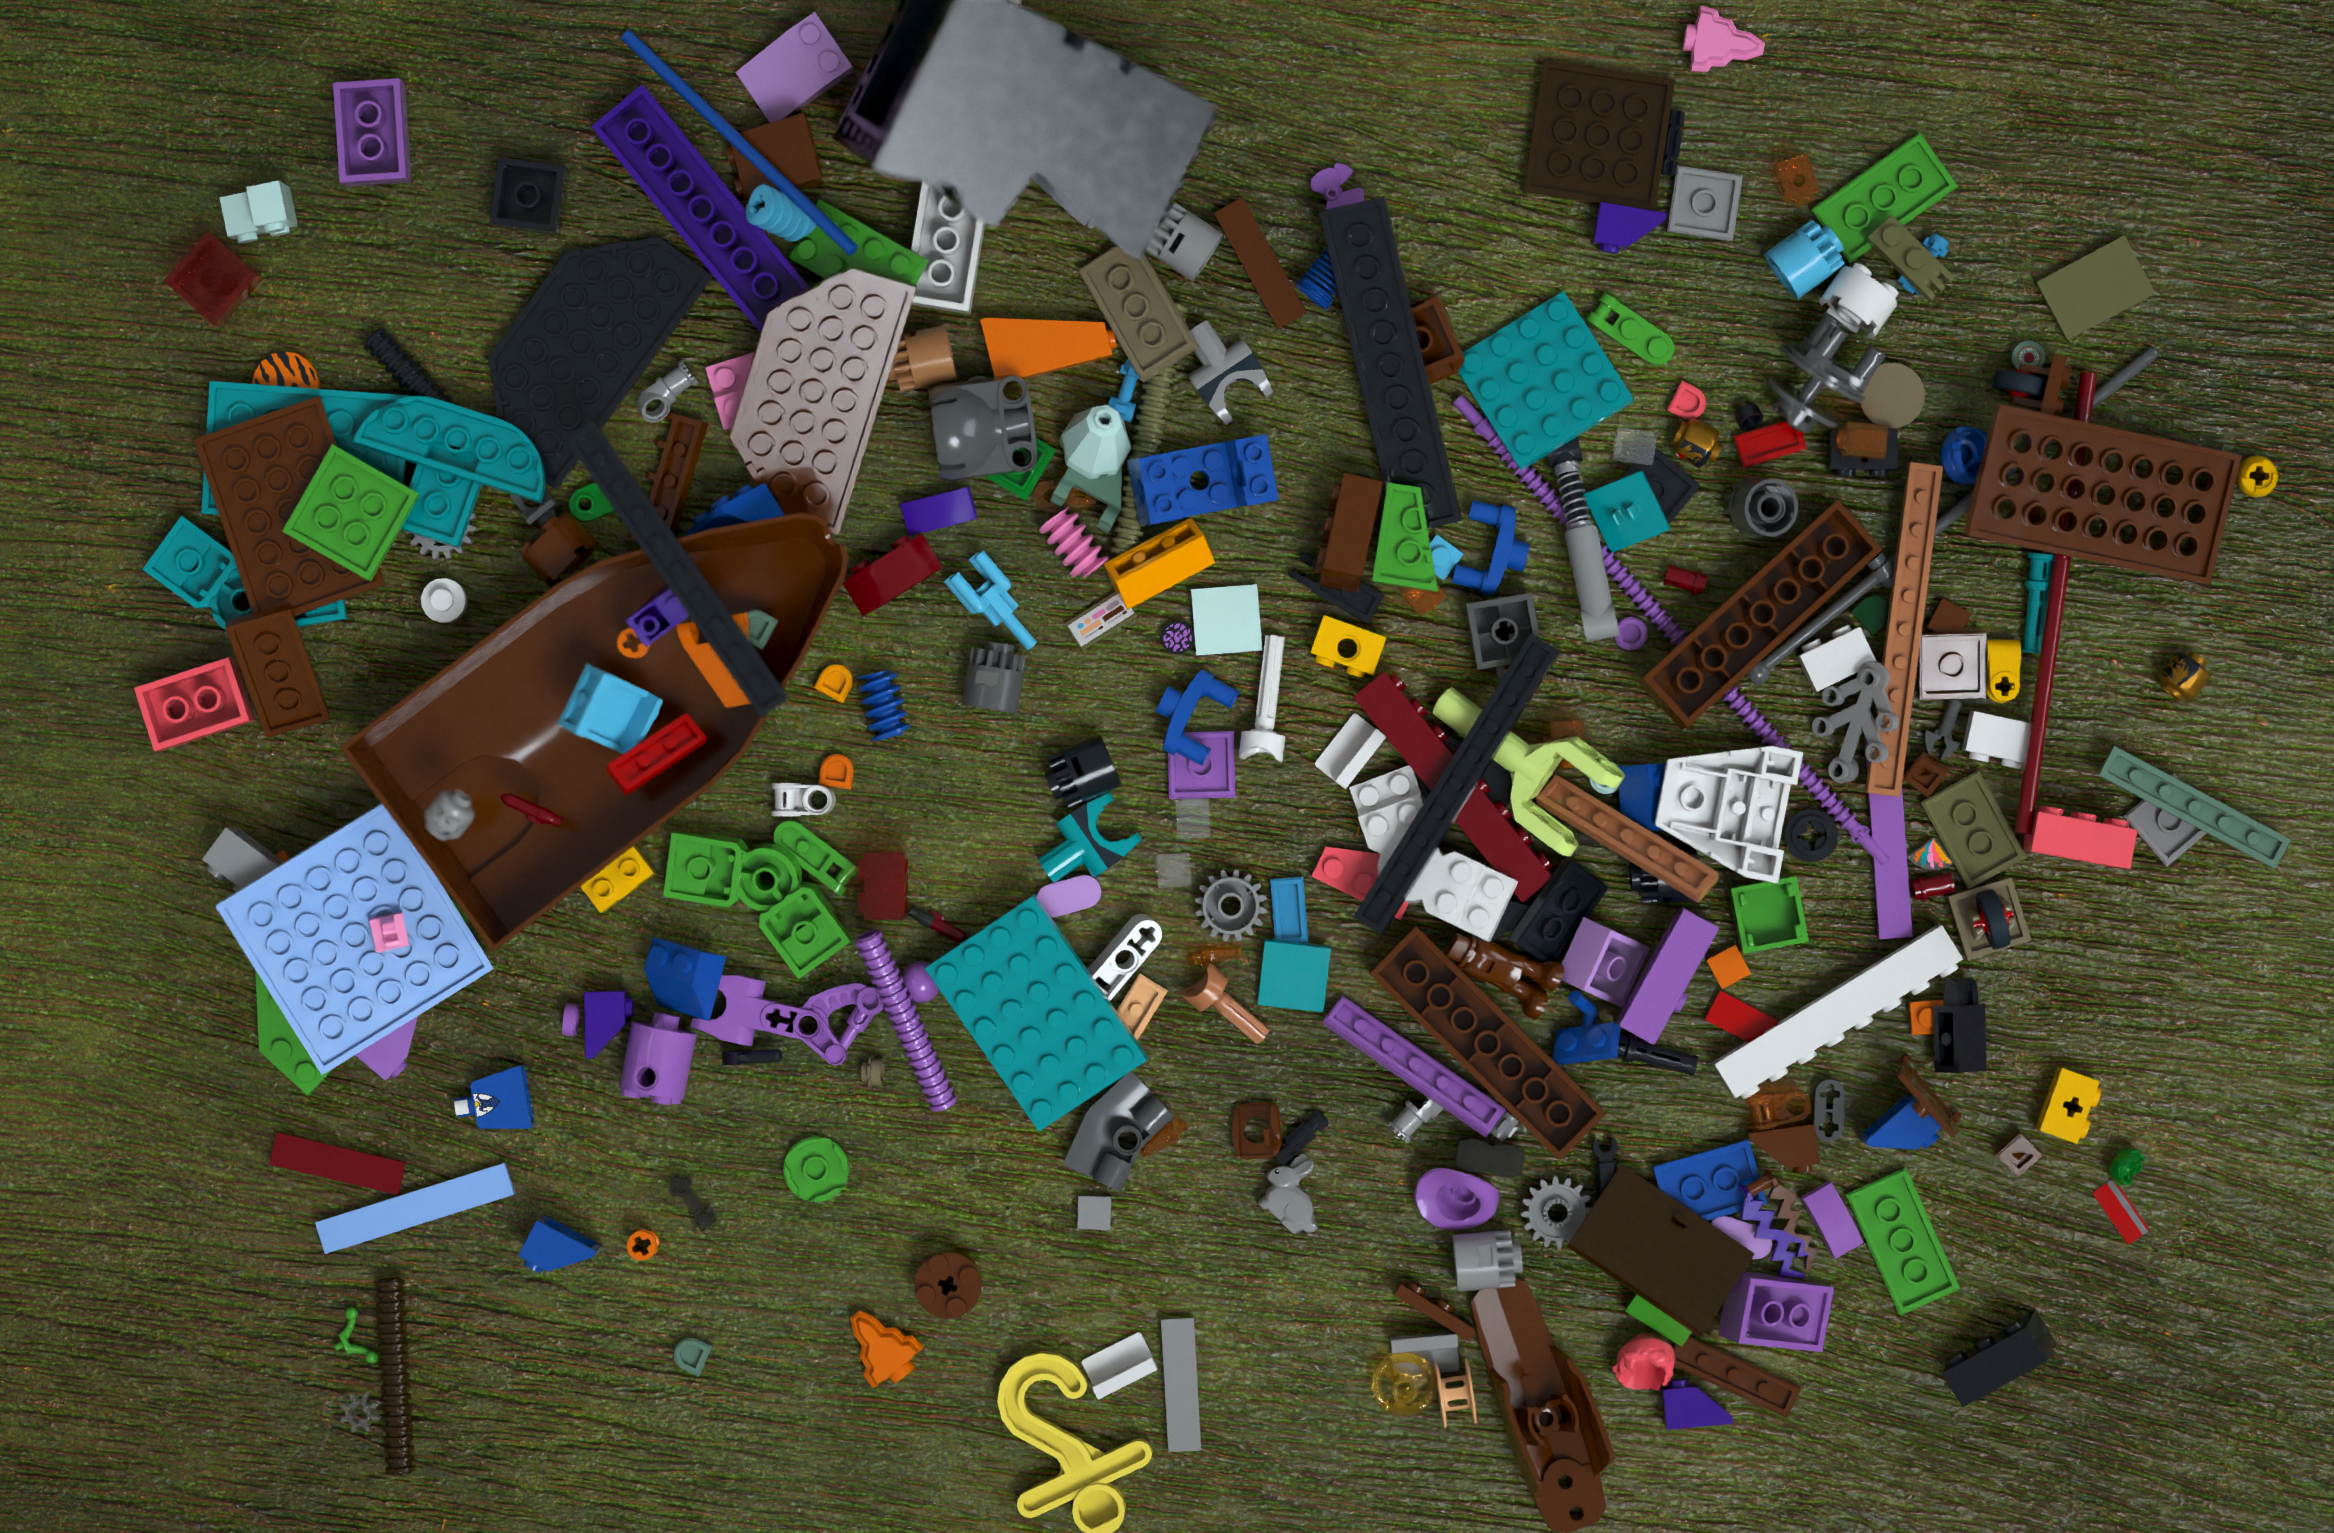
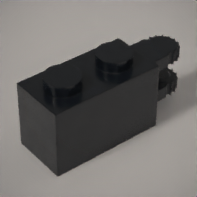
M1971 977L1963 978L1960 981L1956 978L1948 979L1946 984H1944V1005H1933L1935 1072L1965 1073L1987 1071L1985 1004H1978L1976 980H1973Z

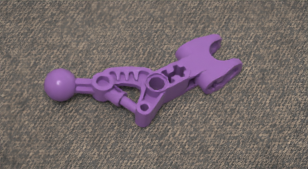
M913 962L906 966L901 973L904 980L902 985L907 986L908 991L906 994L911 995L912 1002H929L940 992L935 982L925 970L926 966L930 964L928 962ZM740 974L722 975L718 990L722 991L726 998V1009L723 1015L716 1019H710V1021L694 1017L692 1018L691 1027L709 1033L720 1040L746 1046H752L756 1029L801 1039L829 1064L839 1065L846 1061L848 1057L847 1049L858 1032L863 1033L874 1015L884 1009L885 1002L880 1001L879 996L881 993H877L875 987H869L864 983H852L810 997L804 1006L799 1007L763 999L766 985L765 980ZM854 1004L856 1007L846 1020L849 1025L839 1039L830 1027L829 1016L834 1010L845 1005ZM779 1009L782 1017L792 1018L793 1012H797L793 1021V1031L789 1030L792 1023L780 1022L777 1027L774 1026V1020L769 1018V1014ZM805 1016H812L816 1019L818 1028L814 1034H807L802 1030L801 1021Z

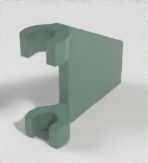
M1122 466L1117 474L1107 476L1108 474H1103L1099 478L1089 479L1069 467L1056 487L1050 502L1062 508L1072 488L1076 487L1107 505L1097 528L1109 533L1121 511Z

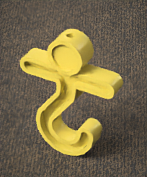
M1040 1351L1027 1354L1010 1366L1000 1383L997 1403L1001 1419L1013 1435L1057 1458L1061 1470L1058 1475L1023 1491L1017 1501L1018 1511L1024 1517L1033 1518L1074 1499L1072 1514L1074 1522L1084 1533H1113L1124 1520L1126 1503L1124 1495L1119 1488L1110 1482L1147 1465L1152 1457V1446L1145 1439L1137 1438L1108 1452H1103L1084 1442L1074 1434L1031 1412L1026 1404L1025 1395L1028 1387L1035 1381H1051L1060 1388L1066 1397L1076 1399L1084 1395L1087 1390L1088 1380L1077 1363L1060 1353Z

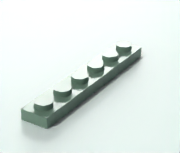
M2116 746L2111 747L2097 773L2099 777L2273 869H2276L2291 839Z

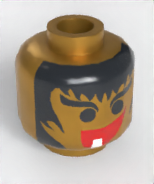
M1695 418L1688 421V423L1682 421L1671 442V445L1675 447L1674 454L1677 458L1698 468L1703 467L1708 460L1714 463L1723 446L1717 443L1719 431Z

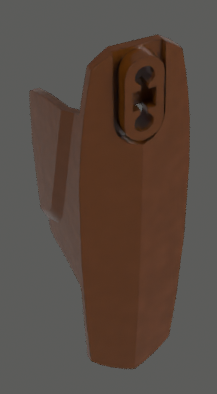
M1515 1279V1287L1478 1290L1471 1299L1470 1306L1479 1343L1513 1453L1536 1506L1549 1529L1556 1532L1570 1533L1598 1522L1606 1510L1600 1472L1612 1465L1615 1460V1454L1583 1373L1575 1367L1570 1356L1555 1346L1526 1281ZM1562 1475H1565L1568 1479L1567 1489L1559 1486L1558 1480ZM1572 1507H1577L1579 1510V1516L1576 1519H1571L1569 1513Z

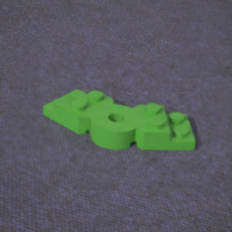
M677 830L671 832L663 897L727 908L741 899L748 907L761 912L759 928L798 980L853 940L833 913L835 909L815 883L802 881L801 866L794 854L785 847L765 843L749 849L742 838L712 833L701 835ZM760 872H770L775 879L774 885H765L760 879Z

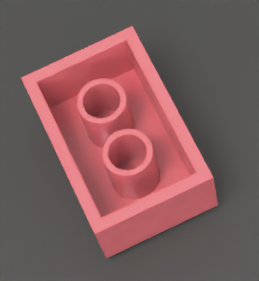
M224 658L134 688L154 751H165L256 721L236 658Z
M2039 806L2038 811L2034 812L2031 835L2024 834L2022 845L2024 851L2130 869L2137 830L2129 828V821L2104 818L2103 823L2096 822V815L2071 812V817L2063 816V809Z

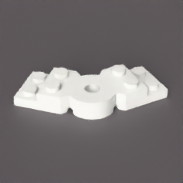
M1409 765L1349 787L1359 814L1358 819L1368 848L1381 854L1378 861V876L1425 802L1417 775ZM1438 847L1404 902H1423L1427 913L1490 942L1518 881L1455 851L1443 855Z

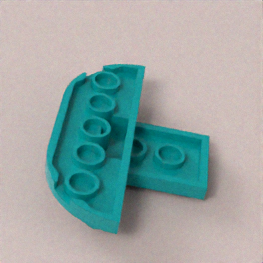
M403 397L371 413L359 427L353 439L356 445L417 464L409 488L421 495L404 523L402 531L460 549L482 485L542 504L545 492V470L541 457L533 443L521 430L499 418L431 397Z

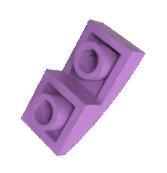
M1830 1181L1801 1196L1812 1223L1819 1229L1829 1254L1833 1258L1837 1259L1863 1244V1240L1846 1206Z

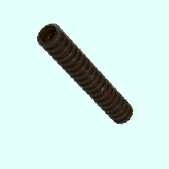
M383 1278L375 1282V1286L379 1290L375 1292V1296L379 1297L376 1307L380 1308V1312L376 1313L377 1317L380 1318L377 1327L381 1328V1332L378 1333V1338L381 1339L378 1348L382 1349L379 1359L383 1361L379 1365L380 1369L383 1370L380 1379L384 1380V1384L381 1385V1390H384L381 1400L385 1401L382 1410L386 1413L382 1417L383 1421H386L383 1431L387 1432V1436L384 1437V1442H387L384 1452H388L385 1462L389 1466L385 1468V1472L390 1475L409 1474L416 1470L415 1466L412 1465L415 1456L411 1455V1451L414 1450V1445L411 1444L414 1435L410 1434L413 1424L409 1423V1420L413 1417L409 1413L412 1404L408 1403V1399L411 1398V1393H408L411 1383L407 1382L410 1373L406 1370V1368L410 1367V1364L406 1362L409 1352L405 1351V1347H408V1342L405 1341L408 1332L404 1331L407 1321L403 1317L407 1315V1311L403 1310L406 1300H402V1295H405V1290L402 1289L405 1280L401 1278Z

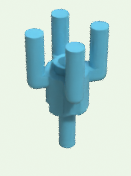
M984 550L980 553L976 552L968 561L985 579L984 583L974 590L959 572L956 574L952 573L943 582L970 613H982L994 627L1003 622L1028 651L1037 641L1013 614L1019 605L1007 592L1011 587V582Z

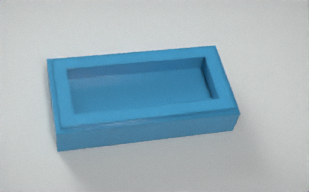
M1303 877L1270 879L1275 939L1309 943Z

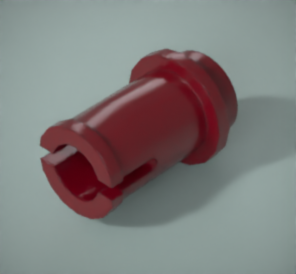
M1669 564L1663 585L1691 591V595L1695 596V593H1703L1707 575L1701 574L1702 570H1698L1697 573Z
M1950 872L1923 879L1921 876H1916V880L1910 882L1914 900L1920 899L1921 902H1925L1928 897L1952 894L1955 890L1953 877Z

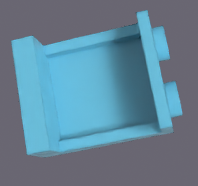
M587 663L557 724L583 738L586 737L624 754L645 740L653 721L659 714L663 699Z

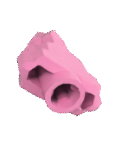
M1702 5L1699 7L1695 25L1687 23L1683 40V51L1691 52L1690 72L1707 73L1711 67H1725L1732 59L1746 61L1762 56L1765 42L1751 32L1737 30L1732 20L1720 17L1717 9Z

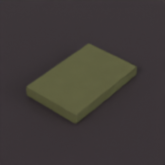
M2125 235L2035 283L2066 341L2156 294Z
M1979 770L1919 802L1968 890L2027 858Z

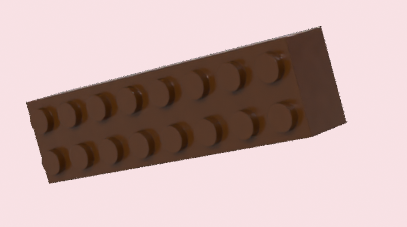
M1836 500L1650 668L1637 682L1681 730L1688 728L1873 559L1882 548L1841 502Z
M1415 925L1368 972L1559 1161L1606 1115L1549 1056Z

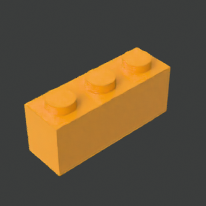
M1190 517L1104 563V566L1115 592L1125 607L1130 609L1154 595L1171 588L1184 579L1201 572L1203 569L1215 564V561L1203 533Z

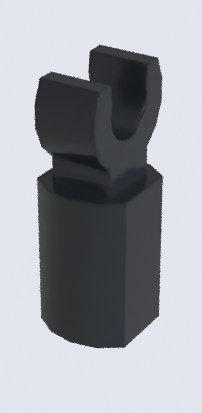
M1615 1137L1610 1139L1611 1147L1608 1151H1601L1599 1149L1598 1139H1593L1592 1149L1598 1156V1162H1595L1597 1196L1602 1194L1618 1170L1617 1161H1613V1156L1618 1149Z

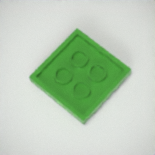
M332 444L285 525L283 532L368 581H372L421 494Z

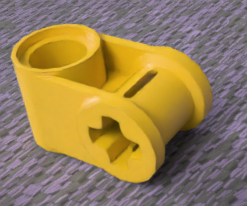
M1986 639V694L1993 702L2004 703L2010 701L2019 693L2021 643L2019 639ZM2002 679L2005 685L2010 686V690L2004 692L2003 696L2001 690H1996L1995 684L2000 683Z

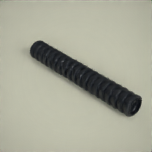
M386 328L377 329L366 339L363 348L366 351H371L370 356L372 358L377 357L379 359L377 362L379 365L386 366L385 371L387 373L391 372L393 374L392 378L395 381H400L399 386L401 388H407L406 393L408 395L431 397L459 406L457 402H451L452 397L450 395L445 396V390L442 387L438 388L436 386L438 383L436 380L431 381L429 379L430 374L428 372H422L423 367L421 365L417 366L415 364L416 360L413 357H408L409 352L407 350L402 351L400 349L402 345L399 342L394 343L395 338L392 335L388 336L386 334Z

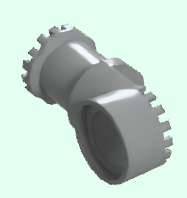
M680 360L678 367L663 378L658 377L655 379L656 382L642 391L641 396L638 395L636 406L645 420L648 422H659L668 415L670 405L677 400L676 396L689 386H696L699 382L686 364ZM655 399L661 400V404L656 410L646 411V406L650 401Z
M1427 1097L1425 1098L1426 1101H1423L1419 1108L1407 1100L1405 1102L1406 1107L1393 1121H1388L1386 1125L1394 1133L1399 1132L1397 1135L1408 1144L1411 1141L1410 1136L1423 1122L1427 1123L1431 1118L1434 1119L1444 1108Z

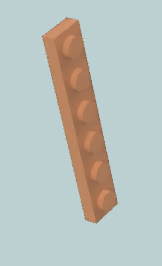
M1557 774L1536 797L1537 805L1697 903L1703 899L1718 880V872Z

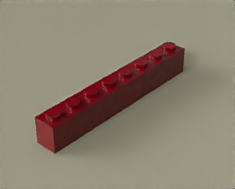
M1384 670L1353 697L1428 789L1432 791L1458 748L1453 752L1445 743L1449 737L1437 723L1431 726L1424 717L1428 713L1425 707L1416 697L1412 700L1408 698L1403 691L1407 686L1396 672L1389 674ZM1481 778L1455 822L1497 872L1518 881L1514 893L1523 903L1549 881L1553 875L1550 870L1554 868V865L1543 852L1537 855L1529 845L1533 842V839L1522 826L1517 829L1508 819L1512 816L1511 812L1501 800L1495 803L1487 794L1491 788Z

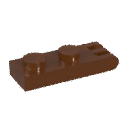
M1410 1280L1407 1285L1401 1281L1398 1283L1393 1291L1394 1296L1464 1339L1471 1340L1474 1338L1475 1330L1473 1326L1453 1314L1452 1312L1455 1308L1440 1298L1433 1302L1424 1296L1426 1293L1424 1288Z

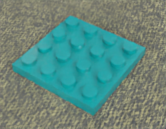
M1564 291L1463 352L1465 361L1458 372L1520 471L1634 402L1633 396Z

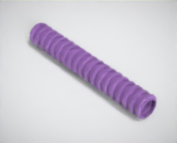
M876 929L867 931L856 938L854 941L855 947H860L858 953L861 957H864L863 964L868 966L867 973L872 975L871 982L877 984L875 990L877 993H881L879 999L881 1002H885L883 1008L889 1012L888 1019L893 1021V1029L898 1030L896 1036L902 1039L900 1045L902 1048H906L904 1054L906 1057H910L908 1060L909 1065L914 1066L913 1073L918 1075L917 1082L922 1084L921 1091L926 1093L925 1100L931 1102L929 1105L930 1110L936 1112L943 1111L954 1105L957 1101V1096L952 1093L953 1087L948 1084V1076L943 1075L945 1069L939 1066L941 1060L935 1057L937 1052L934 1048H931L933 1043L930 1039H927L928 1032L923 1030L924 1023L919 1021L920 1014L915 1012V1004L910 1003L912 997L910 994H906L908 988L906 985H902L904 980L902 976L898 975L899 968L894 966V958L889 957L891 951L889 948H885L887 942L885 939H881L883 936L882 931Z

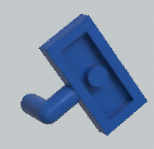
M1578 991L1571 992L1568 997L1569 1002L1584 1013L1583 1023L1580 1027L1556 1030L1553 1060L1559 1065L1617 1058L1621 1027L1615 1022L1596 1024L1597 1007Z

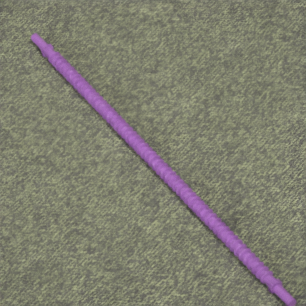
M1463 395L1457 398L1453 404L1475 427L1473 431L1488 441L1487 447L1493 446L1495 448L1493 453L1501 455L1500 461L1506 460L1508 462L1506 467L1514 469L1513 475L1519 474L1521 476L1520 482L1525 481L1528 484L1526 489H1533V496L1538 495L1541 498L1539 503H1546V510L1549 511L1551 509L1554 512L1552 517H1559V524L1566 525L1568 520L1564 518L1566 511L1562 509L1565 503L1563 504L1560 501L1562 496H1555V489L1552 488L1550 490L1547 487L1549 482H1542V475L1534 473L1535 467L1529 468L1528 466L1520 471L1487 418H1484ZM1601 545L1606 574L1610 573L1612 575L1611 581L1617 580L1619 582L1618 588L1623 587L1626 590L1624 595L1630 594L1632 596L1631 602L1636 601L1639 604L1637 609H1644V616L1647 617L1649 615L1652 618L1650 623H1657V630L1665 632L1663 637H1670V644L1677 645L1686 637V630L1680 631L1678 628L1679 623L1674 624L1671 621L1673 616H1666V609L1661 610L1658 607L1660 602H1653V595L1650 594L1648 596L1645 593L1647 588H1640V581L1632 579L1634 574H1628L1626 572L1627 567L1619 565L1621 560L1613 558L1614 552L1608 553L1606 551L1608 546ZM1737 686L1730 688L1723 695L1722 701L1728 700L1730 702L1729 708L1734 707L1737 710L1735 715L1743 716L1742 722L1745 723L1747 721L1750 724L1748 726L1749 730H1756L1755 736L1763 738L1762 744L1768 743L1769 746L1790 750L1791 744L1783 742L1784 736H1777V729L1772 730L1770 728L1771 722H1764V715L1759 716L1756 713L1758 711L1757 707L1751 708V701L1748 700L1746 702L1743 699L1745 697L1744 693L1738 694ZM1801 762L1798 777L1802 780L1801 786L1806 785L1808 787L1807 792L1815 794L1814 800L1819 799L1822 802L1820 806L1828 808L1827 814L1832 813L1835 816L1833 820L1841 822L1840 828L1843 829L1845 827L1849 831L1851 840L1855 844L1859 842L1881 865L1886 863L1890 858L1868 834L1870 829L1867 826H1862L1855 820V813L1849 814V807L1846 806L1844 808L1841 805L1843 800H1837L1835 798L1836 793L1828 791L1830 786L1822 784L1823 778L1817 779V772L1809 770L1810 764L1804 765Z

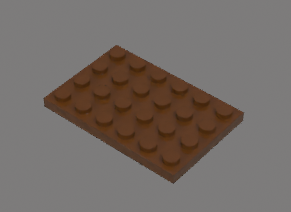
M321 396L194 439L252 613L290 603L296 617L386 585L380 567L372 581H368L283 532L285 525L331 445L333 444L339 448Z

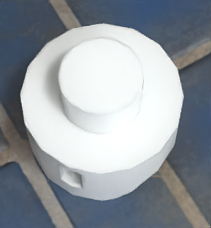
M447 578L436 579L424 588L421 596V606L430 619L440 623H453L461 619L466 612L468 604L467 594L457 581Z

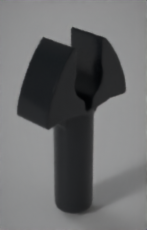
M748 1049L721 1052L722 1065L781 1062L783 1054L780 1049Z

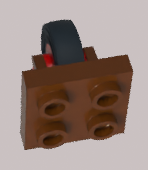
M2054 354L2051 369L2021 363L2019 370L2016 371L1996 370L1992 380V387L1998 391L2010 394L2012 397L2011 404L2060 416L2064 399L2058 398L2059 389H2067L2072 367L2065 366L2067 357Z

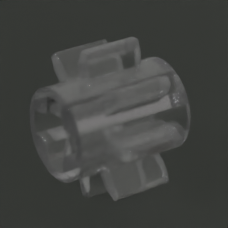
M368 1391L362 1398H358L357 1394L353 1392L349 1395L352 1403H342L340 1405L341 1409L346 1410V1416L340 1421L341 1423L348 1421L352 1424L351 1432L353 1433L362 1425L364 1430L368 1432L372 1429L369 1421H379L381 1419V1416L375 1413V1408L380 1404V1401L373 1403L369 1399L370 1392ZM359 1405H363V1412L368 1414L361 1419L357 1418L358 1412L353 1410V1408H357Z

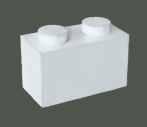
M1848 624L1831 632L1833 639L1823 644L1820 639H1816L1801 647L1804 653L1796 657L1813 692L1822 690L1857 673L1859 668L1866 662L1876 661L1860 627L1851 629Z
M1970 711L1961 750L1970 752L1969 759L1988 762L1990 756L2002 759V766L2021 769L2022 764L2025 762L2030 723Z

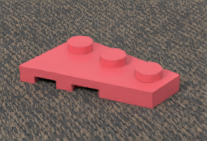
M1325 846L1311 876L1363 901L1378 877V861L1381 854ZM1404 902L1395 918L1401 920L1409 903Z

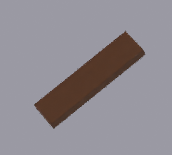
M1241 197L1214 212L1219 225L1276 328L1279 330L1306 315L1305 308L1244 198Z
M1691 1336L1688 1337L1682 1347L1676 1343L1673 1344L1675 1367L1788 1418L1801 1387Z

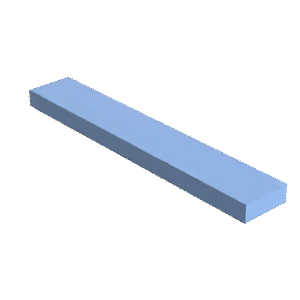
M505 1162L317 1221L315 1225L324 1253L327 1254L516 1193Z

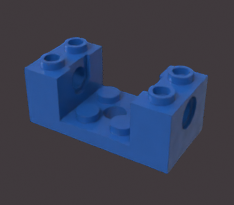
M1267 434L1127 460L1139 526L1279 500ZM1195 471L1202 472L1206 477V485L1202 490H1196L1190 484V477Z

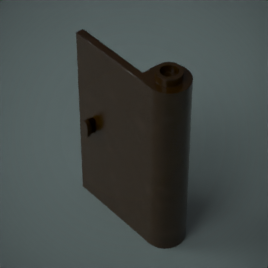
M1623 1164L1620 1165L1566 1246L1699 1337L1704 1332L1710 1335L1720 1321V1318L1715 1315L1755 1255V1253Z

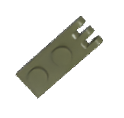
M1892 215L1867 239V242L1929 302L1936 297L1934 292L1928 287L1929 285L1938 293L1945 289L1944 284L1937 278L1938 276L1947 284L1955 280L1954 276Z

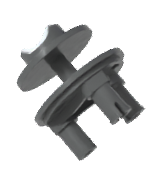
M1826 312L1809 337L1805 336L1800 345L1790 341L1788 344L1782 343L1779 347L1789 359L1811 375L1801 391L1775 377L1770 376L1766 381L1768 386L1780 395L1772 407L1773 411L1785 417L1787 423L1792 428L1802 433H1809L1817 421L1831 428H1836L1839 424L1832 414L1814 401L1824 385L1829 386L1855 402L1863 403L1866 399L1863 395L1864 390L1886 357L1884 352L1870 344L1854 369L1851 367L1848 369L1833 358V355L1845 337L1848 336V333L1844 330L1841 331L1840 327L1843 325L1841 321Z

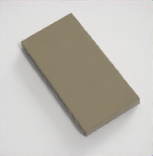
M1115 245L1078 270L1142 382L1145 383L1199 348L1197 341L1145 251L1139 260L1128 255L1118 245Z

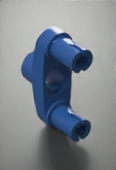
M1473 500L1468 519L1497 526L1496 530H1499L1489 569L1486 568L1485 571L1456 564L1452 583L1480 590V594L1493 597L1506 568L1523 572L1530 543L1514 539L1516 507L1502 504V507Z
M1204 669L1195 676L1184 693L1168 686L1155 711L1170 719L1162 750L1172 755L1177 753L1203 766L1211 748L1185 736L1186 732L1183 731L1199 698L1206 696L1231 709L1240 692L1214 679V674Z

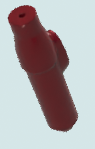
M512 793L501 795L504 805L524 813L525 818L540 825L546 823L560 827L563 821V817L556 815L544 806H539Z

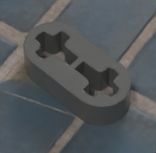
M1829 1078L1819 1081L1814 1087L1812 1123L1815 1124L1816 1136L1825 1142H1833L1839 1139L1844 1129V1088L1838 1081ZM1828 1084H1832V1089L1838 1091V1096L1831 1099V1108H1826V1098L1820 1096V1092L1826 1090ZM1826 1112H1831V1122L1837 1124V1129L1831 1130L1830 1136H1825V1131L1819 1129V1125L1826 1121Z

